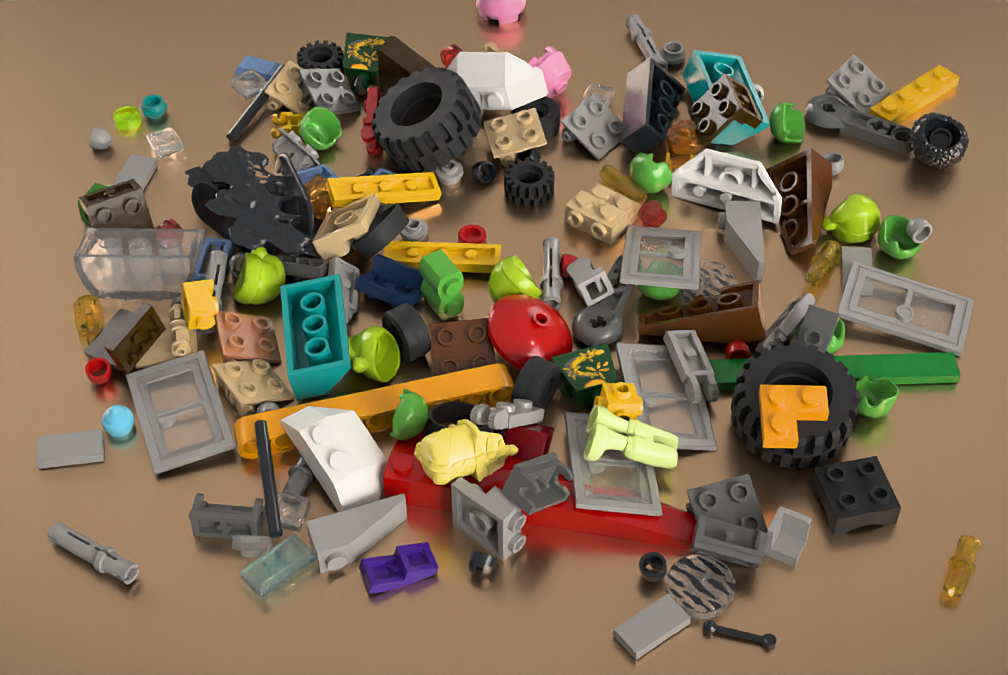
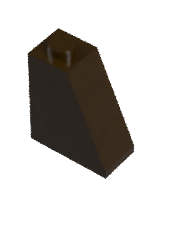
M391 35L377 49L380 92L387 94L386 91L391 86L394 87L400 79L411 76V73L415 71L422 72L425 68H434L436 70L434 65L395 36Z

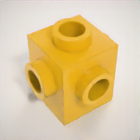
M602 383L600 396L595 397L594 406H603L624 420H637V416L642 415L643 400L641 396L637 395L634 383Z

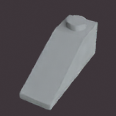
M725 201L724 212H719L718 229H723L724 242L751 278L762 283L765 260L760 202Z
M404 493L307 521L309 543L320 573L338 570L354 563L407 519Z

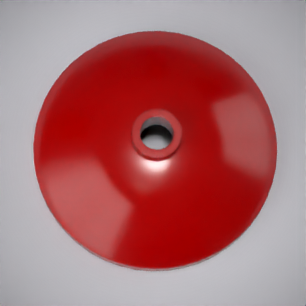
M524 294L508 295L498 300L488 314L487 331L492 345L508 363L520 370L533 356H540L547 361H551V357L572 352L573 341L567 323L555 308L539 298Z

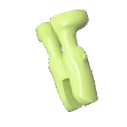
M595 405L593 407L586 428V433L590 435L584 450L585 460L596 461L605 450L613 449L622 451L628 459L650 466L673 469L677 466L678 454L676 450L678 449L679 439L677 436L636 419L624 420L603 406Z

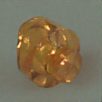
M681 120L669 128L666 151L670 153V157L689 156L690 154L698 155L703 151V145L696 132L695 122Z
M318 173L304 185L313 206L314 217L327 214V212L334 209L325 187L327 180Z

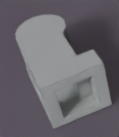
M579 258L568 265L567 272L577 292L588 307L615 293L604 269L599 267L595 270L590 258Z

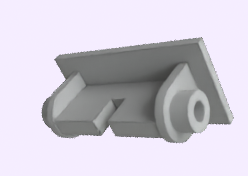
M281 127L278 128L283 135L272 142V149L275 154L279 156L283 152L287 153L297 172L320 165L317 161L319 155L310 145L302 146L303 141L293 131L288 134Z

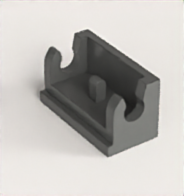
M552 452L514 465L501 493L530 515L567 501L570 492L559 483L558 476L562 474L569 481L575 479V476L571 469L557 459L558 455Z
M196 494L192 509L189 512L193 535L260 540L266 516L265 506H262L263 499L256 498L253 507L209 504L207 501H203L204 494Z
M699 514L689 551L756 569L762 565L767 533Z

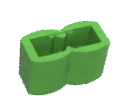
M441 249L422 257L419 266L420 274L423 277L421 284L422 297L443 321L457 316L464 307V296L461 293L464 283L463 274Z

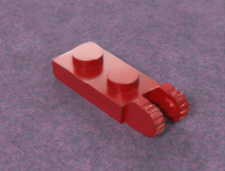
M378 87L367 88V100L363 102L366 117L363 118L364 128L361 129V137L363 142L366 143L368 154L372 156L379 155L383 151L372 130L373 113L375 108H378V102L381 98Z

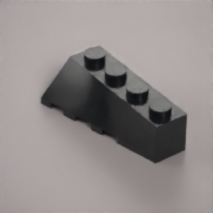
M651 57L627 74L621 142L628 150H632L637 155L639 153L645 154L664 141L671 125L670 119L676 113L675 107L681 102L682 98L680 95L686 90L679 81Z

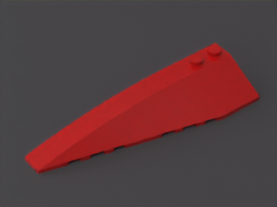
M424 429L412 439H398L390 452L383 475L385 498L404 493L406 505L452 512V483L445 485L434 484L433 480L423 470L420 460L418 461L414 454L416 444L424 438ZM507 456L503 467L496 470L492 475L486 476L480 482L472 475L462 478L471 484H477L485 494L494 486L502 490L514 465L525 461ZM559 474L558 480L570 492L567 501L530 515L521 509V513L526 516L525 524L686 550H690L696 525L694 514L660 502L662 508L661 516L575 508L572 480L565 479L562 474ZM590 476L593 495L641 499L638 493ZM584 485V490L591 492V486Z

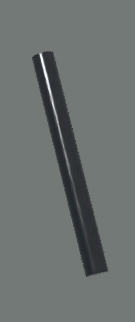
M285 65L279 66L228 132L226 137L229 141L235 142L268 100L269 95L264 93V91Z
M257 420L254 423L268 532L269 537L279 538L283 533L268 425L266 420Z

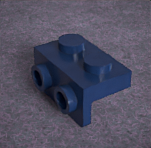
M377 254L373 258L371 271L356 278L354 289L365 293V296L370 299H380L388 302L393 308L405 303L413 306L423 300L421 295L423 277L419 269Z

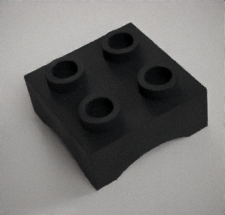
M877 456L814 467L811 485L824 506L833 535L844 534L852 529L866 525L897 524L901 506Z

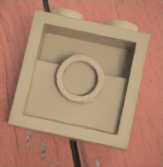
M597 183L588 192L583 190L578 192L565 205V222L592 235L596 239L612 245L626 231L627 226L635 223L643 215L644 205Z
M372 194L327 212L312 241L316 253L322 256L323 260L335 256L343 257L350 251L354 239H360L369 232V227L376 217V212L381 204L377 195Z

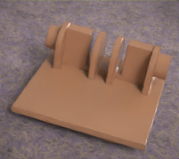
M219 311L218 314H215L220 351L222 356H224L223 363L242 361L243 358L281 363L272 318Z

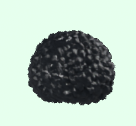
M935 112L925 114L919 120H916L910 135V145L913 154L924 164H928L929 167L944 168L960 162L965 155L969 143L968 133L961 122H957L951 116Z

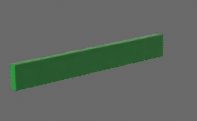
M954 352L841 355L834 358L837 363L841 361L848 368L847 375L851 374L855 381H858L865 375H868L871 382H877L882 377H885L894 384L959 382L960 372ZM749 358L709 360L715 373L714 378L719 390L735 389L739 371L743 369L744 363Z

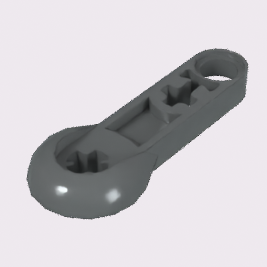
M818 95L807 102L804 110L805 117L817 126L840 128L839 132L895 152L907 153L911 151L910 135L912 129L850 108L843 99L834 95ZM896 138H904V139H906V140H908V141H907V142H903V141L897 140Z
M623 254L617 257L607 275L615 293L589 307L581 309L573 319L571 328L574 336L587 345L596 346L604 343L609 345L615 342L622 334L621 313L635 287L633 284H623V286L617 289ZM639 259V262H638V270H637V272H639V270H640V268H641V260H640V259Z

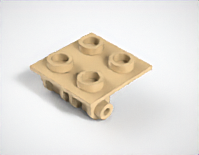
M291 60L287 62L264 91V93L269 95L267 105L271 110L280 109L284 105L296 114L305 115L312 108L308 106V101L305 100L304 94L298 86V77L300 75L297 70L303 68Z
M536 108L522 110L483 122L494 159L499 158L500 163L505 167H509L511 162L515 164V153L547 145Z
M181 304L173 305L169 310V318L161 319L166 330L136 364L137 369L151 367L198 352L196 329L188 330Z
M265 360L230 361L211 365L217 373L216 384L224 391L229 402L232 405H236L235 408L241 417L256 414L255 409L259 403L293 400L295 398Z

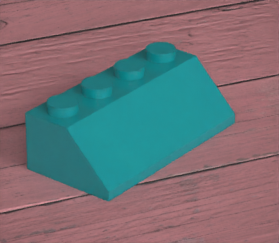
M693 50L682 74L693 103L699 100L724 74H727L748 87L763 121L754 129L746 123L742 125L734 119L711 143L735 145L768 128L770 121L742 57Z
M340 274L280 286L287 376L296 400L328 394L351 368Z

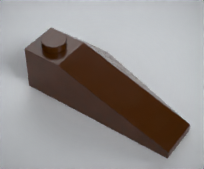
M810 148L766 169L782 197L780 215L782 227L780 230L788 252L791 255L816 246L832 189V163Z
M755 280L728 285L720 288L721 294L705 298L701 294L693 297L694 300L685 306L673 303L640 314L638 332L639 334L664 336L666 331L695 330L700 341L728 344L733 340H740L748 345L755 344L766 338V321L760 281Z

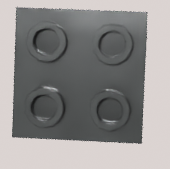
M340 68L297 70L300 75L298 77V86L301 88L310 108L324 107L333 113L362 111Z
M749 474L686 490L690 501L686 503V510L690 514H694L696 521L698 515L701 514L709 518L767 533L768 529Z

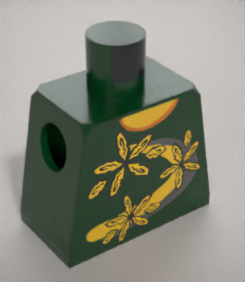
M356 33L346 34L343 70L347 81L353 83L351 90L354 93L364 95L367 93L369 85L380 86L377 49L389 37Z
M607 343L551 357V362L557 364L561 369L557 388L574 410L581 411L593 408L595 397L600 396L602 383L618 382Z

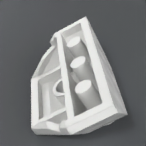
M459 52L447 68V70H452L462 77L472 94L477 92L482 94L483 110H514L548 94L543 71L537 67L533 68L524 60L508 52Z
M706 148L677 168L672 174L671 196L723 210L725 208V201L760 202L761 220L776 224L780 221L782 197L759 161Z
M307 406L280 420V424L338 512L380 500L383 488V475L388 460L355 411Z

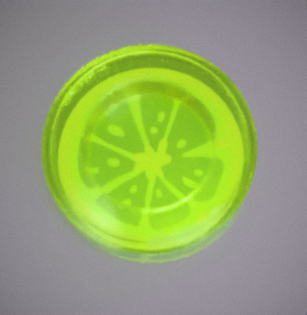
M134 106L120 107L113 114L115 125L121 130L135 129L142 122L140 111Z

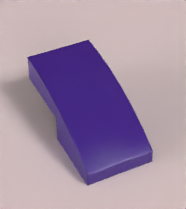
M428 542L396 546L393 555L363 558L359 565L369 594L389 591L418 582L436 574L439 570Z

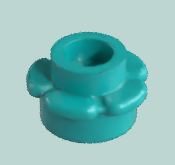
M148 95L142 100V113L149 118H159L167 109V103L164 102L160 95Z

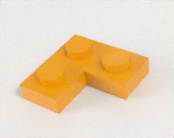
M760 385L759 387L763 448H797L799 442L797 420L827 421L829 408L826 386Z

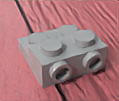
M460 476L451 484L453 526L502 561L510 554L517 553L526 541V536L521 533V528L526 521V516L521 513V508L501 493L502 490L496 486L485 494L477 484H471Z

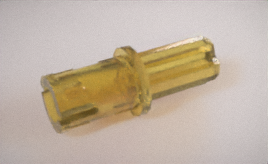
M605 164L602 167V170L599 172L600 177L611 185L615 192L641 205L645 202L648 196L647 191L636 185L630 175H623L612 165Z
M829 240L823 245L820 253L813 256L811 260L812 266L804 277L806 283L818 286L825 274L830 273L834 269V262L842 252V248H839V243Z
M962 535L958 540L954 556L948 561L949 572L943 589L947 592V596L951 598L963 596L969 576H972L975 572L974 561L981 544L974 536Z

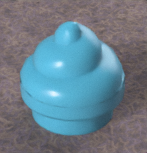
M122 405L111 406L105 411L101 419L103 429L113 437L127 435L134 425L132 411Z

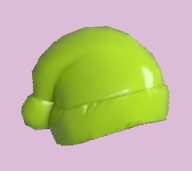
M855 193L836 206L830 216H825L821 227L825 231L830 230L834 237L845 243L865 242L873 238L882 224L880 210L870 197L863 193Z
M263 246L252 250L251 253H246L233 291V299L243 304L260 305L274 300L281 294L280 286L285 285L286 274L283 263L279 258L268 254Z
M516 255L501 259L494 267L488 281V291L494 304L501 298L513 294H524L539 299L542 296V292L536 286L527 268Z
M371 326L359 334L348 337L351 367L355 372L361 373L379 383L388 382L396 376L400 366V350L392 334L385 328Z

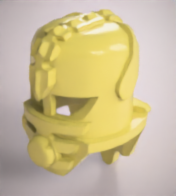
M462 419L458 420L457 426L450 424L448 428L441 429L424 437L421 442L416 444L414 454L418 461L420 460L423 470L433 480L434 484L445 485L454 482L460 476L472 475L479 482L482 481L483 478L492 475L496 470L503 467L507 456L516 454L518 448L515 445H505L500 434L479 431L478 427L471 421Z

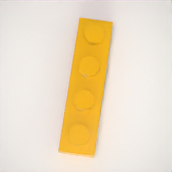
M938 65L872 106L869 114L898 124L956 87L960 77L947 68Z
M434 172L327 178L325 185L332 207H342L372 194L377 195L381 204L437 201L442 194Z
M391 241L384 247L383 256L419 269L422 257L441 249L461 272L492 273L494 267L501 260V244Z

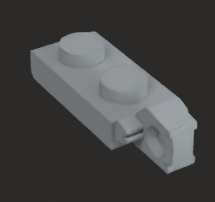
M335 256L329 261L328 276L336 274L341 276L347 325L352 319L353 314L357 311L358 290L354 288L356 278L360 274V269Z
M806 293L790 302L766 331V338L758 344L755 350L760 351L763 348H767L769 351L772 345L785 343L790 340L797 332L794 329L796 325L803 323L809 304L813 305L817 300L810 293Z

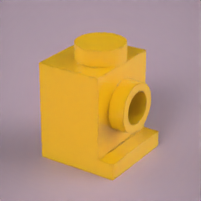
M213 279L182 283L180 302L188 330H206L215 325L214 315L218 314L219 307L216 296H212L214 289Z

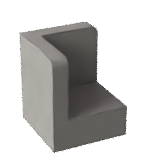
M779 506L767 531L763 555L795 567L807 543L812 519Z

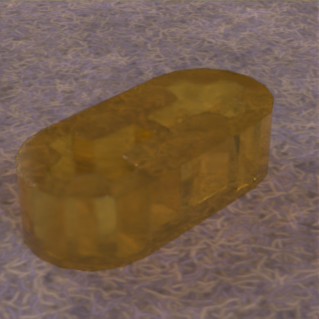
M92 294L80 296L73 305L78 337L86 345H89L105 327L101 301L96 295ZM91 308V313L86 314V309ZM94 325L93 331H89L88 326Z

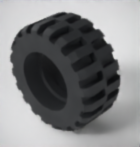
M437 67L436 70L434 68H425L422 72L415 71L411 73V76L400 79L394 87L391 86L386 91L385 97L380 98L378 108H375L372 119L373 135L391 161L405 171L423 173V170L434 171L438 166L444 167L450 164L449 161L453 158H459L462 155V151L471 146L472 138L477 136L482 115L480 105L462 77L452 70Z
M790 342L789 346H783V343L772 345L769 351L767 348H763L756 352L755 358L750 357L744 363L743 369L739 371L733 393L731 421L732 425L737 428L736 434L742 442L747 441L746 448L753 454L758 452L762 455L761 459L769 463L772 460L779 462L781 467L789 468L790 464L797 465V468H808L812 462L814 465H820L826 462L827 457L834 458L840 453L841 447L845 446L849 440L859 410L860 397L856 389L857 383L851 374L847 375L848 368L841 361L837 363L834 360L835 356L828 351L822 353L818 351L817 346L810 344L808 347L800 346V343ZM760 385L826 386L829 408L827 421L797 420L799 441L797 448H763L758 393Z

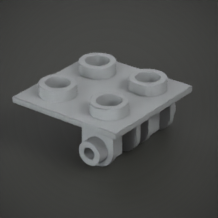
M853 54L826 80L829 86L826 88L825 94L834 95L839 98L842 97L854 109L869 114L870 108L879 103L891 89Z
M595 94L560 121L564 126L563 133L561 134L562 139L566 142L577 139L597 160L602 158L621 141L623 122Z

